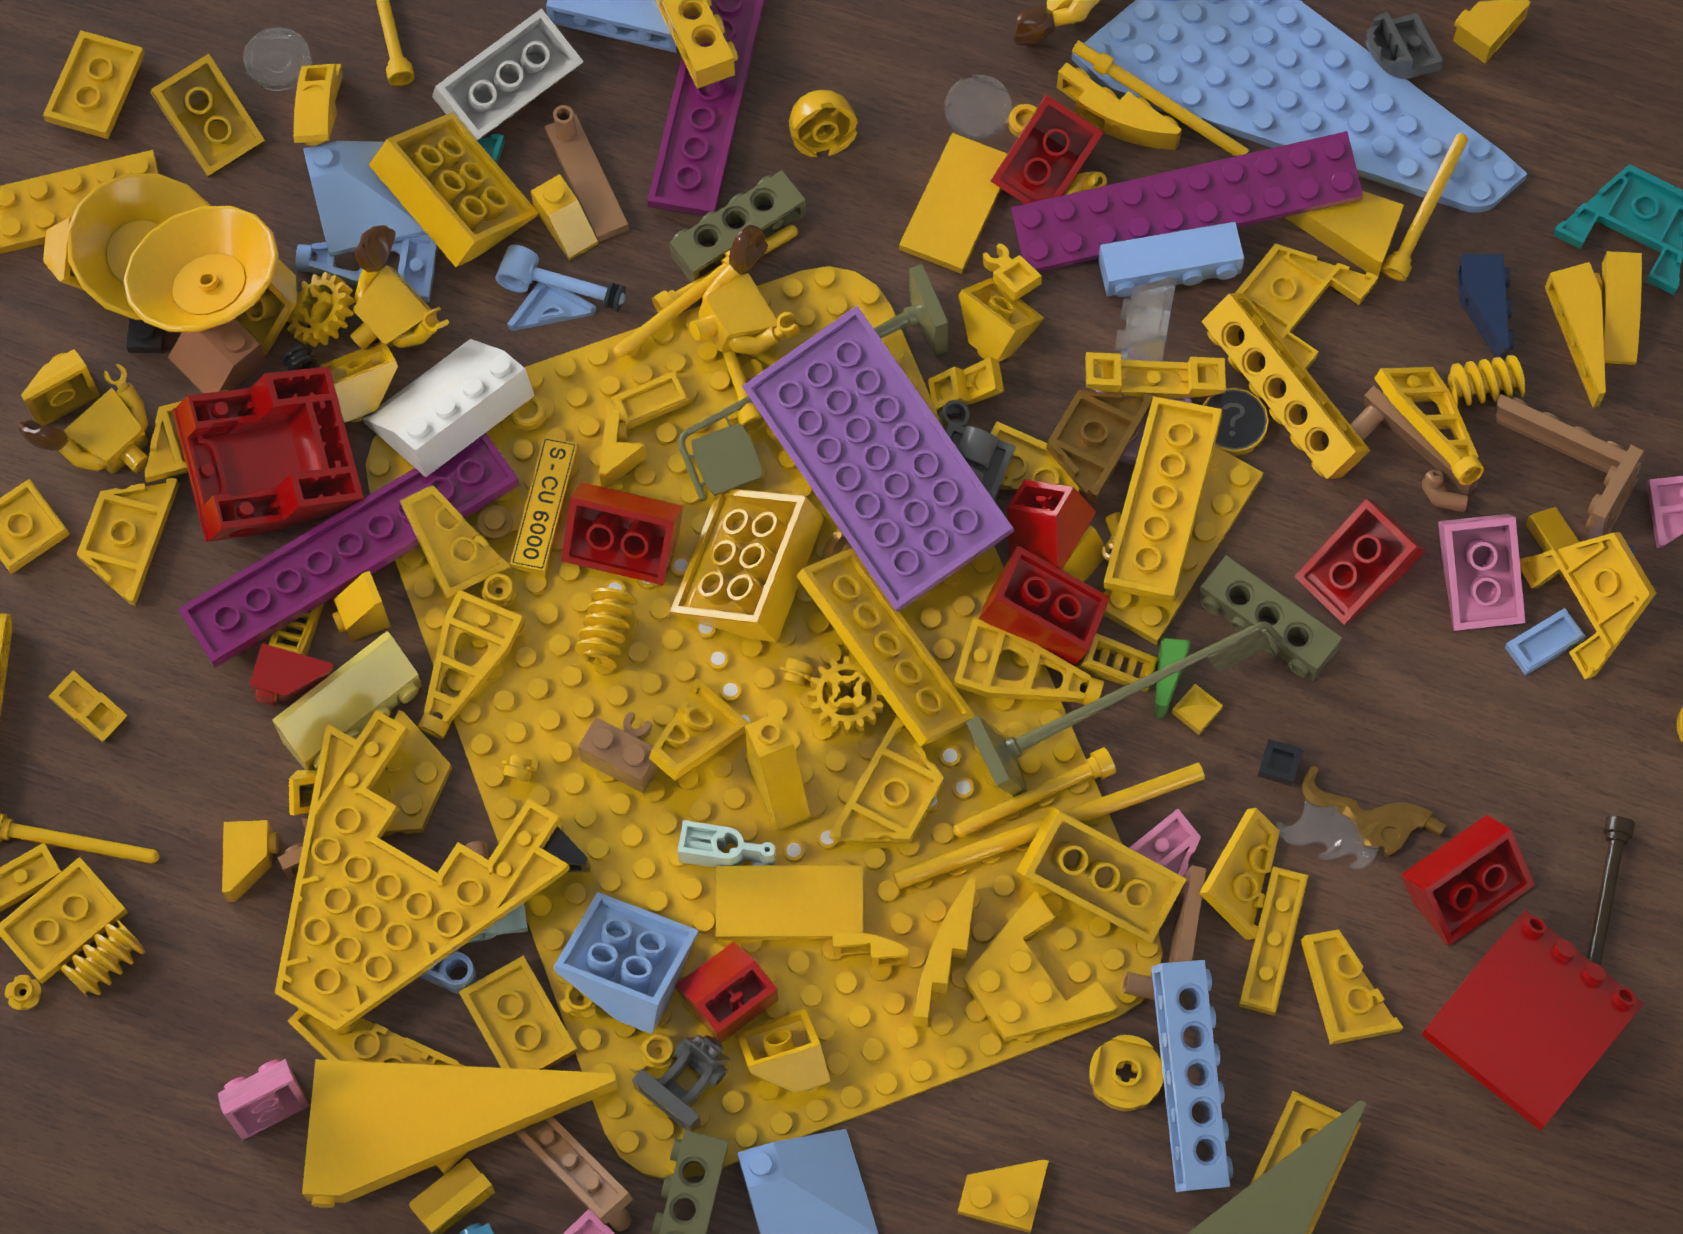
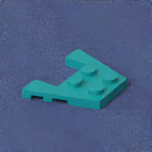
M1629 164L1604 185L1592 199L1578 207L1572 216L1558 224L1553 236L1581 249L1596 222H1599L1660 252L1661 254L1648 275L1646 282L1674 295L1679 286L1680 267L1683 259V190Z

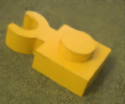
M1000 243L997 245V255L999 258H992L986 252L983 254V265L987 270L993 272V281L1014 301L1042 284V276L1021 255L1011 259L1009 257V250L1005 245Z

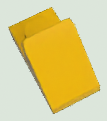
M606 409L599 469L601 487H610L646 459L644 444L626 442L628 425L622 422L621 413L618 409Z

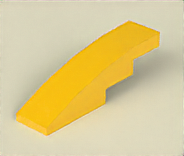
M968 879L949 908L932 943L920 978L913 1013V1025L928 1026L932 992L947 993L951 958L963 960L967 958L976 879Z

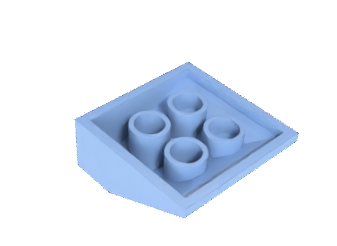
M334 141L303 148L329 256L355 251L362 233L377 225H386L395 230L396 236L394 241L427 234L369 166V163L384 142Z
M597 892L556 961L553 970L617 1021L653 1034L675 990L674 985L678 983L699 930Z
M847 1129L775 1141L737 1153L760 1234H878Z

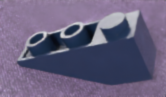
M1462 254L1457 267L1459 302L1495 358L1501 357L1505 361L1508 351L1514 348V330L1508 329V319L1512 317V299L1506 298V288L1510 286V268L1504 267L1503 254Z

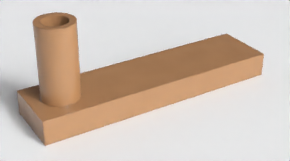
M567 105L558 106L553 113L554 123L546 125L545 131L598 243L629 231L628 222L577 115Z
M1373 386L1364 395V406L1366 408L1350 424L1363 441L1383 422L1467 496L1478 486V479L1471 484L1461 485L1452 473L1448 461L1395 408L1387 396Z
M1192 865L1186 870L1184 875L1186 881L1179 893L1169 963L1192 961L1202 900L1199 892L1204 885L1206 868ZM1132 972L1126 973L1122 986L1124 994L1155 1000L1152 977ZM1182 991L1179 995V1002L1185 1009L1187 992Z
M553 1116L514 1132L604 1225L609 1223L611 1228L618 1232L624 1231L630 1226L632 1218L626 1209V1206L633 1200L630 1194Z

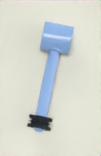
M520 245L508 246L495 277L502 287L513 292H526L530 283L537 281L604 301L605 309L610 308V310L613 309L616 312L620 311L626 299L625 285H620L619 287V284L616 285L615 282H611L607 288L538 268L537 265L540 260L538 255Z

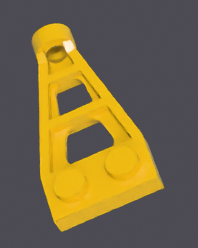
M1433 367L1381 368L1374 379L1383 390L1384 395L1448 461L1452 473L1461 485H1468L1479 479L1484 472V467L1478 460L1479 456L1452 394ZM1414 402H1435L1441 415H1425ZM1439 429H1450L1455 440H1448Z
M458 589L443 620L424 714L417 726L420 730L433 737L444 739L454 718L510 652L525 621L523 616ZM464 633L483 640L488 644L486 653L476 664L471 666L456 661L454 656L457 639ZM449 669L468 676V681L459 695L453 698L441 693V686ZM433 713L442 714V720L433 716Z
M974 617L953 682L956 688L985 697L1077 702L1083 705L1099 699L1104 684L1103 680L1091 677V675L1039 645L991 626ZM1011 650L1027 661L1029 669L1025 678L1015 681L1002 680L996 676L995 668L1002 651ZM1039 665L1048 666L1062 674L1063 681L1059 688L1052 689L1035 685L1033 680ZM1082 684L1087 686L1085 693L1080 691Z

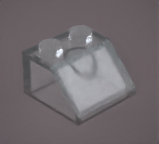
M1166 278L1135 286L1132 288L1131 299L1123 300L1120 319L1127 320L1125 331L1118 330L1115 350L1121 351V360H1163L1176 278Z

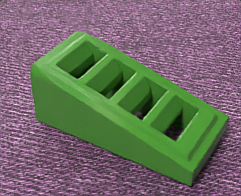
M1164 638L1159 648L1158 670L1187 657L1190 641ZM1182 670L1157 682L1156 718H1163L1167 713Z

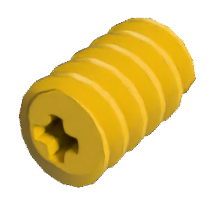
M1509 355L1506 357L1505 362L1501 357L1493 358L1491 364L1487 359H1482L1479 361L1478 366L1473 361L1466 362L1464 369L1459 363L1452 364L1450 374L1448 375V389L1457 407L1459 397H1463L1466 405L1470 406L1473 395L1477 396L1480 404H1484L1486 393H1490L1493 401L1497 402L1500 391H1504L1507 397L1512 398L1514 389H1517L1521 398H1523L1525 394V378L1517 357Z
M614 588L595 589L592 593V600L594 602L588 605L589 615L583 620L585 628H582L579 632L581 641L575 644V652L593 665L614 669L617 664L608 657L619 656L621 650L614 646L613 643H623L625 641V637L618 633L617 630L629 629V623L621 618L632 617L634 614L633 610L625 605L637 604V599L626 591Z
M118 920L119 928L111 924L105 926L108 938L99 934L94 936L97 948L88 944L83 946L86 959L76 954L71 957L75 969L66 965L61 967V971L86 997L88 991L97 996L101 994L97 984L99 981L109 986L112 984L108 974L109 971L119 975L123 973L119 963L121 960L130 965L134 963L130 953L132 950L142 955L145 953L141 943Z

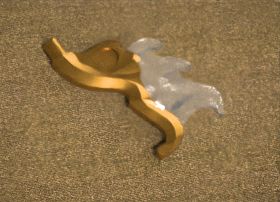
M1316 766L1310 767L1301 785V792L1305 803L1299 821L1289 827L1283 825L1280 821L1276 823L1277 829L1280 831V837L1289 844L1304 846L1311 843H1321L1324 845L1327 851L1319 854L1318 857L1321 860L1331 861L1340 859L1345 855H1355L1357 861L1349 865L1351 870H1361L1372 864L1378 849H1383L1386 857L1395 854L1402 848L1410 834L1417 829L1422 830L1425 828L1437 837H1440L1447 826L1432 816V811L1409 803H1391L1369 811L1363 810L1358 806L1356 800L1318 789L1314 781L1318 773Z

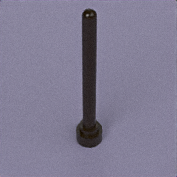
M1621 816L1606 817L1603 831L1606 834V841L1609 842L1587 955V959L1600 966L1623 846L1628 844V839L1633 838L1635 828L1633 820Z

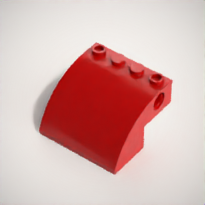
M330 366L265 373L251 388L188 395L173 409L206 542L253 536L297 526L336 513L364 499Z
M1525 910L1470 972L1421 1035L1541 1131L1623 1032L1644 1003L1636 997L1632 990L1623 987L1606 974L1600 965L1592 963L1578 952L1571 942L1562 939L1549 929L1542 919L1533 916Z

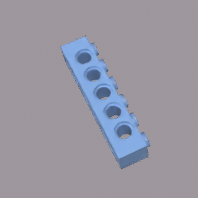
M1205 960L1161 963L1151 967L1175 1190L1176 1192L1230 1187L1229 1179L1233 1177V1165L1231 1158L1226 1155L1225 1141H1228L1229 1128L1226 1119H1222L1221 1104L1224 1102L1225 1093L1222 1082L1218 1081L1217 1066L1220 1064V1050L1213 1039L1212 1028L1216 1026V1013L1214 1007L1210 1006L1208 991L1212 988L1211 973L1205 967ZM1182 991L1187 992L1192 999V1006L1189 1010L1184 1009L1180 1005L1179 995ZM1186 1028L1192 1030L1196 1036V1043L1193 1048L1187 1046L1184 1042L1183 1033ZM1190 1066L1196 1067L1200 1073V1081L1197 1085H1193L1188 1079L1187 1072ZM1195 1103L1199 1104L1204 1110V1119L1201 1123L1196 1122L1192 1117V1107ZM1199 1141L1204 1142L1209 1150L1205 1161L1200 1160L1196 1154V1146Z

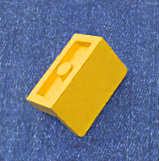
M465 1158L409 1203V1207L430 1234H444L493 1195L495 1191L485 1175L481 1174L468 1158Z

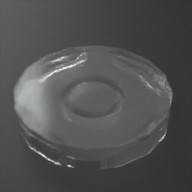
M273 27L262 30L247 43L243 55L247 75L257 83V86L264 90L282 91L291 89L297 85L301 67L311 65V55L307 42L299 33L290 28Z
M978 74L972 75V78L965 80L962 78L956 81L948 90L944 108L946 120L953 130L964 137L985 139L1000 133L1008 124L1012 103L1004 84L993 77Z

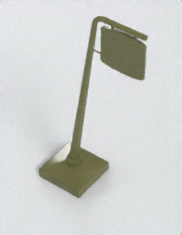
M923 264L909 268V299L911 306L904 308L903 313L873 329L882 339L908 325L911 328L918 325L934 356H938L948 352V321ZM749 396L684 430L679 437V450L700 501L706 499L702 488L705 484L713 495H718L762 478L760 462L749 435L741 424L737 423L731 426L727 417L741 410L747 403L752 402ZM726 418L729 427L693 439L691 442L693 454H688L685 446L688 436ZM691 458H695L699 472L704 480L701 483L699 481Z
M1268 622L1254 624L1018 738L1012 736L1005 739L997 728L979 715L967 721L966 724L996 785L1015 797L1027 791L1017 762V758L1023 755L1024 750L1207 656L1215 669L1224 671L1267 648L1270 645V640L1274 639L1276 642H1281L1282 637ZM1268 632L1271 636L1267 637L1265 633Z

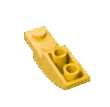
M1067 62L1058 71L1057 88L1076 101L1075 113L1102 130L1105 134L1125 142L1156 149L1176 150L1179 146L1182 129L1179 128L1177 122L1169 116H1163L1158 113L1143 97H1136L1128 91L1119 100L1111 89L1099 86L1091 80L1090 76L1083 69L1074 68Z
M341 64L301 67L295 98L294 143L304 142L306 145L315 146L329 141L337 116L335 100L343 79Z

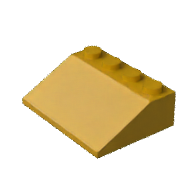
M453 112L386 139L369 163V166L379 179L400 201L401 205L406 208L455 267L479 257L539 214Z
M731 489L716 495L670 612L675 616L748 639L778 642L800 584L796 576L802 568L807 566L825 516L806 496Z

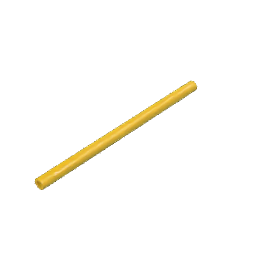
M1198 762L1062 812L1085 823L1205 780V775ZM1044 818L892 872L898 889H902L1033 841Z

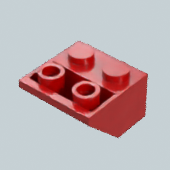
M1024 479L1007 507L1008 521L1015 530L1008 536L1009 557L1014 549L1020 546L1062 570L1082 535L1087 530L1096 511L1074 487Z
M732 942L674 985L714 1039L720 1044L778 1001L776 986L758 963L735 942Z

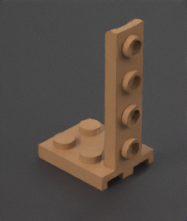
M1501 394L1497 401V423L1607 473L1604 480L1606 488L1602 495L1596 494L1592 499L1587 511L1590 516L1585 528L1589 530L1588 540L1609 534L1639 479L1635 477L1641 469L1642 463L1639 460L1644 450L1630 445L1629 449L1625 451L1619 444L1612 441L1605 442L1596 438L1582 427H1572L1561 422L1552 413H1542L1529 407L1527 403L1519 398H1509Z

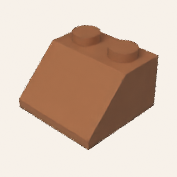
M236 319L201 332H182L168 356L169 360L201 393L233 390L266 362L261 345Z

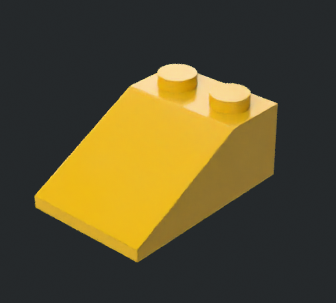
M210 54L192 63L150 91L164 115L207 177L265 141Z

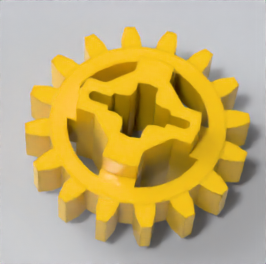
M324 272L322 277L316 274L312 275L310 284L305 281L301 282L303 289L301 292L297 291V304L287 319V322L290 323L287 330L294 334V338L303 344L308 343L312 347H316L318 342L324 346L328 345L329 336L337 339L339 337L337 330L340 327L347 328L348 325L344 320L346 317L353 316L354 313L348 309L349 306L355 303V299L350 296L353 291L352 288L335 274L332 276Z
M844 656L843 664L839 665L834 658L830 659V669L827 670L825 667L819 666L818 675L820 678L811 677L810 686L815 689L808 691V701L814 702L810 705V711L812 714L820 713L818 723L821 726L829 721L831 723V732L833 733L836 732L839 726L844 727L845 735L850 734L851 727L856 726L860 732H864V722L867 721L874 725L876 723L874 712L883 713L884 704L880 701L886 699L858 661L855 664H850L849 656ZM825 687L828 689V693L832 695L828 698L827 704H825L823 699ZM867 687H869L871 692L869 704L863 696ZM843 692L847 696L841 698V693ZM851 692L853 693V698L848 696Z

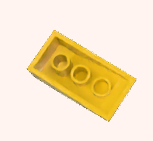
M1052 806L1016 870L1025 877L1151 944L1186 881V878Z

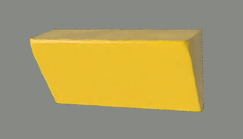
M1556 507L1530 515L1525 524L1543 552L1579 542ZM1560 572V577L1563 581H1566L1563 573Z
M1088 526L1062 569L1084 583L1104 559L1101 552L1104 543L1093 526Z

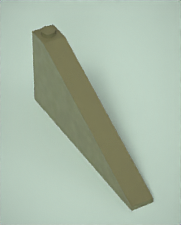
M1359 1100L1187 1234H1305L1367 1103Z

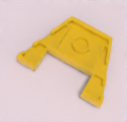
M1274 244L1235 293H1245L1307 370L1316 360L1319 351L1291 332L1329 286L1360 305L1377 284L1379 277L1369 272H1366L1365 275L1349 270V266L1340 263L1332 265L1319 261L1317 256Z
M1620 532L1610 533L1520 559V569L1532 589L1541 587L1562 572L1597 631L1596 634L1569 652L1585 680L1592 679L1597 675L1656 594V591Z
M1037 891L1028 897L963 977L964 983L1003 1041L1048 1031L1050 1028L1069 1023L1084 1022L1088 1018L1100 1015H1111L1117 1010L1116 1005L1099 981L1070 999L1065 1000L1033 954L1025 940L1053 923L1055 919Z

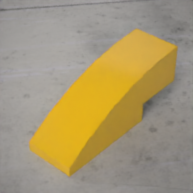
M1607 251L1602 262L1604 360L1606 364L1636 365L1641 314L1642 253Z

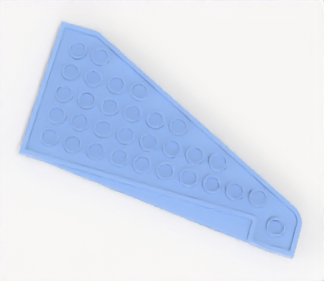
M1135 0L1084 42V44L1098 53L1102 54L1105 52L1115 59L1114 63L1222 132L1275 148L1347 131L1359 177L1425 198L1455 136L1463 133L1468 137V143L1438 203L1465 212L1481 213L1491 210L1524 182L1527 173L1502 150L1408 80L1394 77L1385 72L1377 64L1369 51L1300 0ZM1072 52L1071 60L1083 69L1099 86L1111 89L1119 98H1122L1128 91L1136 97H1142L1109 75L1105 74L1103 76L1092 69V64ZM1149 102L1153 109L1166 113L1156 105Z

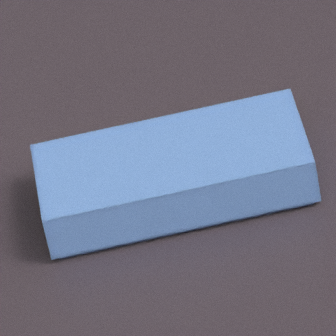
M1564 608L1506 643L1505 649L1526 676L1584 641L1586 636Z

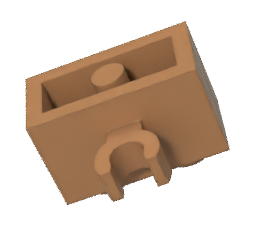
M629 712L624 718L623 731L595 717L578 746L581 761L645 793L659 769L649 759L654 746L642 741L651 733V722L647 720L641 729H633L631 725L635 721V713Z

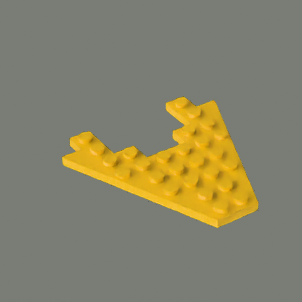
M378 710L374 712L357 740L330 724L325 728L274 992L278 997L338 1033L566 874L570 869L566 862L543 850V847L561 821L560 817L529 798L489 860L457 842L437 873L381 840V837L398 813L399 808L370 790L409 730Z

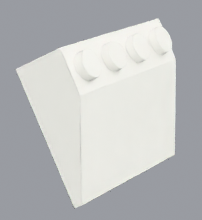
M469 339L380 405L376 411L364 417L363 421L421 474L427 477L535 395L526 369L501 349Z

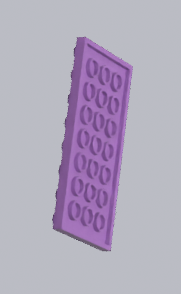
M858 306L852 308L742 386L896 612H900L1015 531Z

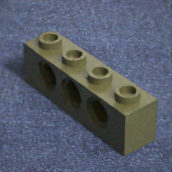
M782 170L775 175H767L750 191L735 195L725 207L718 211L714 210L707 213L697 225L690 229L686 228L679 231L670 241L671 258L689 281L693 282L722 264L721 260L725 258L724 254L731 249L735 237L747 225L758 226L766 236L765 238L806 216V199ZM768 205L772 207L767 211H761L757 209L759 206ZM740 223L744 225L739 229H732L729 227L731 224ZM705 241H713L716 243L711 247H704L701 245Z
M1227 555L1200 588L1198 600L1201 601L1203 608L1212 615L1217 616L1219 614L1228 620L1230 626L1237 633L1260 623L1259 618L1262 616L1273 618L1276 624L1272 625V627L1280 634L1282 641L1270 640V645L1263 649V651L1272 657L1277 655L1288 663L1289 669L1299 677L1304 678L1306 676L1314 681L1339 649L1342 640L1341 636ZM1232 596H1242L1246 599L1247 603L1236 605L1230 598ZM1268 632L1265 633L1267 637L1271 636ZM1299 637L1305 642V645L1300 647L1293 646L1288 641V638Z
M684 1130L682 1139L675 1138L670 1160L676 1161L673 1176H665L661 1197L667 1198L664 1213H656L651 1234H707L729 1141ZM687 1165H700L705 1172L704 1178L695 1184L687 1182L682 1174ZM683 1200L691 1202L696 1209L695 1215L687 1221L677 1219L673 1213L675 1205Z

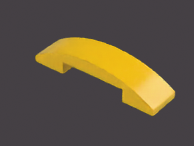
M1086 352L1085 355L1086 387L1100 392H1122V396L1143 398V394H1151L1155 397L1166 399L1216 395L1226 391L1225 358L1190 357L1188 362L1121 360V354Z

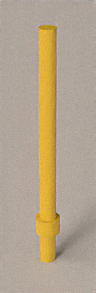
M1080 40L1075 44L1072 52L1092 64V69L1103 76L1107 74L1233 156L1244 155L1249 152V149L1114 63L1115 59L1105 52L1100 54Z

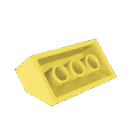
M386 631L272 719L283 744L305 770L318 769L325 728L328 724L357 740L376 710L389 717L391 710L401 702L405 704L414 699L419 693V688L422 687L417 671L391 634Z

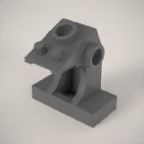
M697 1034L695 1037H686L674 1051V1055L678 1059L673 1066L657 1080L641 1069L632 1079L634 1089L684 1130L695 1132L700 1126L701 1121L700 1116L691 1107L709 1085L716 1087L728 1072V1069L724 1066L730 1058L722 1053L723 1046L708 1035L702 1037ZM687 1066H690L701 1075V1078L689 1092L675 1082Z

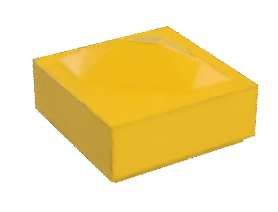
M1194 684L1172 709V714L1200 735L1220 713L1223 705L1197 684Z

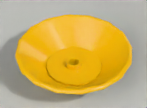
M127 173L97 185L77 205L67 230L68 262L81 288L105 309L134 320H142L128 305L123 282L131 254L151 230L170 217L201 206L211 205L189 185L158 173Z
M201 206L174 215L151 230L131 254L123 280L128 305L145 323L168 332H201L229 323L254 306L272 283L279 258L274 233L256 214L234 206Z

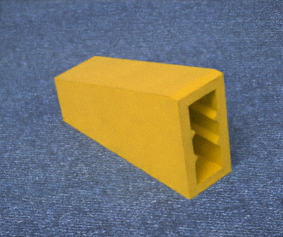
M1362 191V200L1284 217L1365 272L1379 276L1404 205Z
M780 712L745 725L749 769L776 830H782L811 818L794 743Z

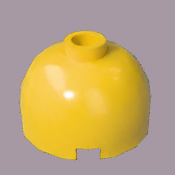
M831 90L812 91L799 98L793 105L789 117L791 138L794 146L804 155L818 157L817 152L829 149V156L835 155L847 148L857 134L855 128L858 121L855 112L849 102L836 92Z

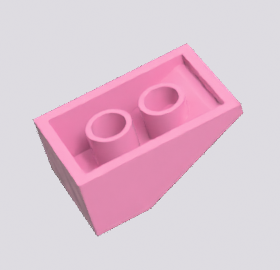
M1510 514L1438 521L1441 557L1453 630L1525 623L1516 517Z
M277 1059L271 1060L260 1066L258 1073L246 1079L245 1077L235 1078L224 1086L225 1090L218 1093L221 1110L242 1141L310 1106L286 1059L280 1062Z

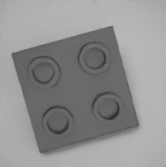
M949 422L946 433L990 496L996 501L1016 446L1003 442L995 435L972 426L963 427Z

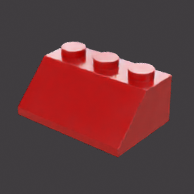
M581 482L570 499L561 561L663 586L677 544L684 506Z
M1017 546L989 592L978 619L1035 643L1075 666L1089 651L1110 597L1022 547Z
M262 643L249 684L250 693L255 694V701L276 707L278 701L286 703L322 682L332 674L333 664Z
M1485 815L1401 874L1412 902L1448 946L1535 886L1512 830L1489 815Z

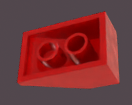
M1046 94L990 181L1024 204L1062 196L1104 132Z
M1365 499L1294 577L1343 625H1347L1399 580L1425 553L1426 549L1378 503Z

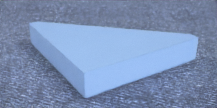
M538 282L507 325L511 331H517L592 316L597 310L595 305L571 291Z

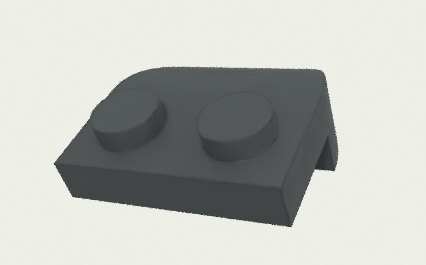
M1385 12L1374 18L1372 26L1366 33L1365 43L1374 60L1385 72L1397 78L1408 79L1442 70L1443 59L1418 13L1391 19L1389 13Z

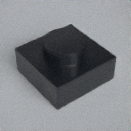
M129 318L126 344L128 352L163 354L165 330L147 324L143 320Z
M1268 739L1258 777L1292 787L1303 749Z

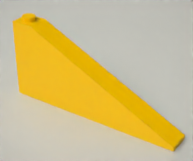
M315 1059L302 1194L307 1201H312L311 1205L314 1207L333 1208L335 1202L346 1203L617 1090L618 1080L616 1073Z

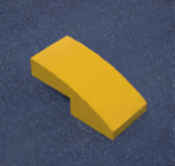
M988 357L965 369L954 366L928 379L930 396L937 412H941L944 405L951 400H959L965 405H970L1004 392L999 360Z
M74 670L48 697L102 743L128 716Z
M832 932L834 956L870 953L871 967L908 965V947L896 941L861 932Z

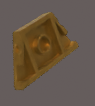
M1078 390L1049 438L1046 449L1090 501L1096 503L1148 413L1154 395L1143 394V398L1122 397V392L1097 393L1096 391Z

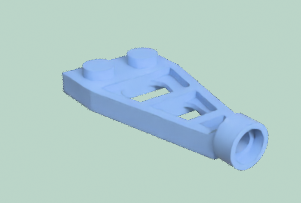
M428 234L394 241L391 251L397 252L400 255L398 273L426 303H430L438 246ZM326 242L314 243L312 245L298 244L295 259L297 272L317 273L320 275L327 272L332 276L335 274L347 284L357 287L363 270L361 267L359 271H350L336 267L337 255L329 256ZM318 255L317 260L314 261V256Z

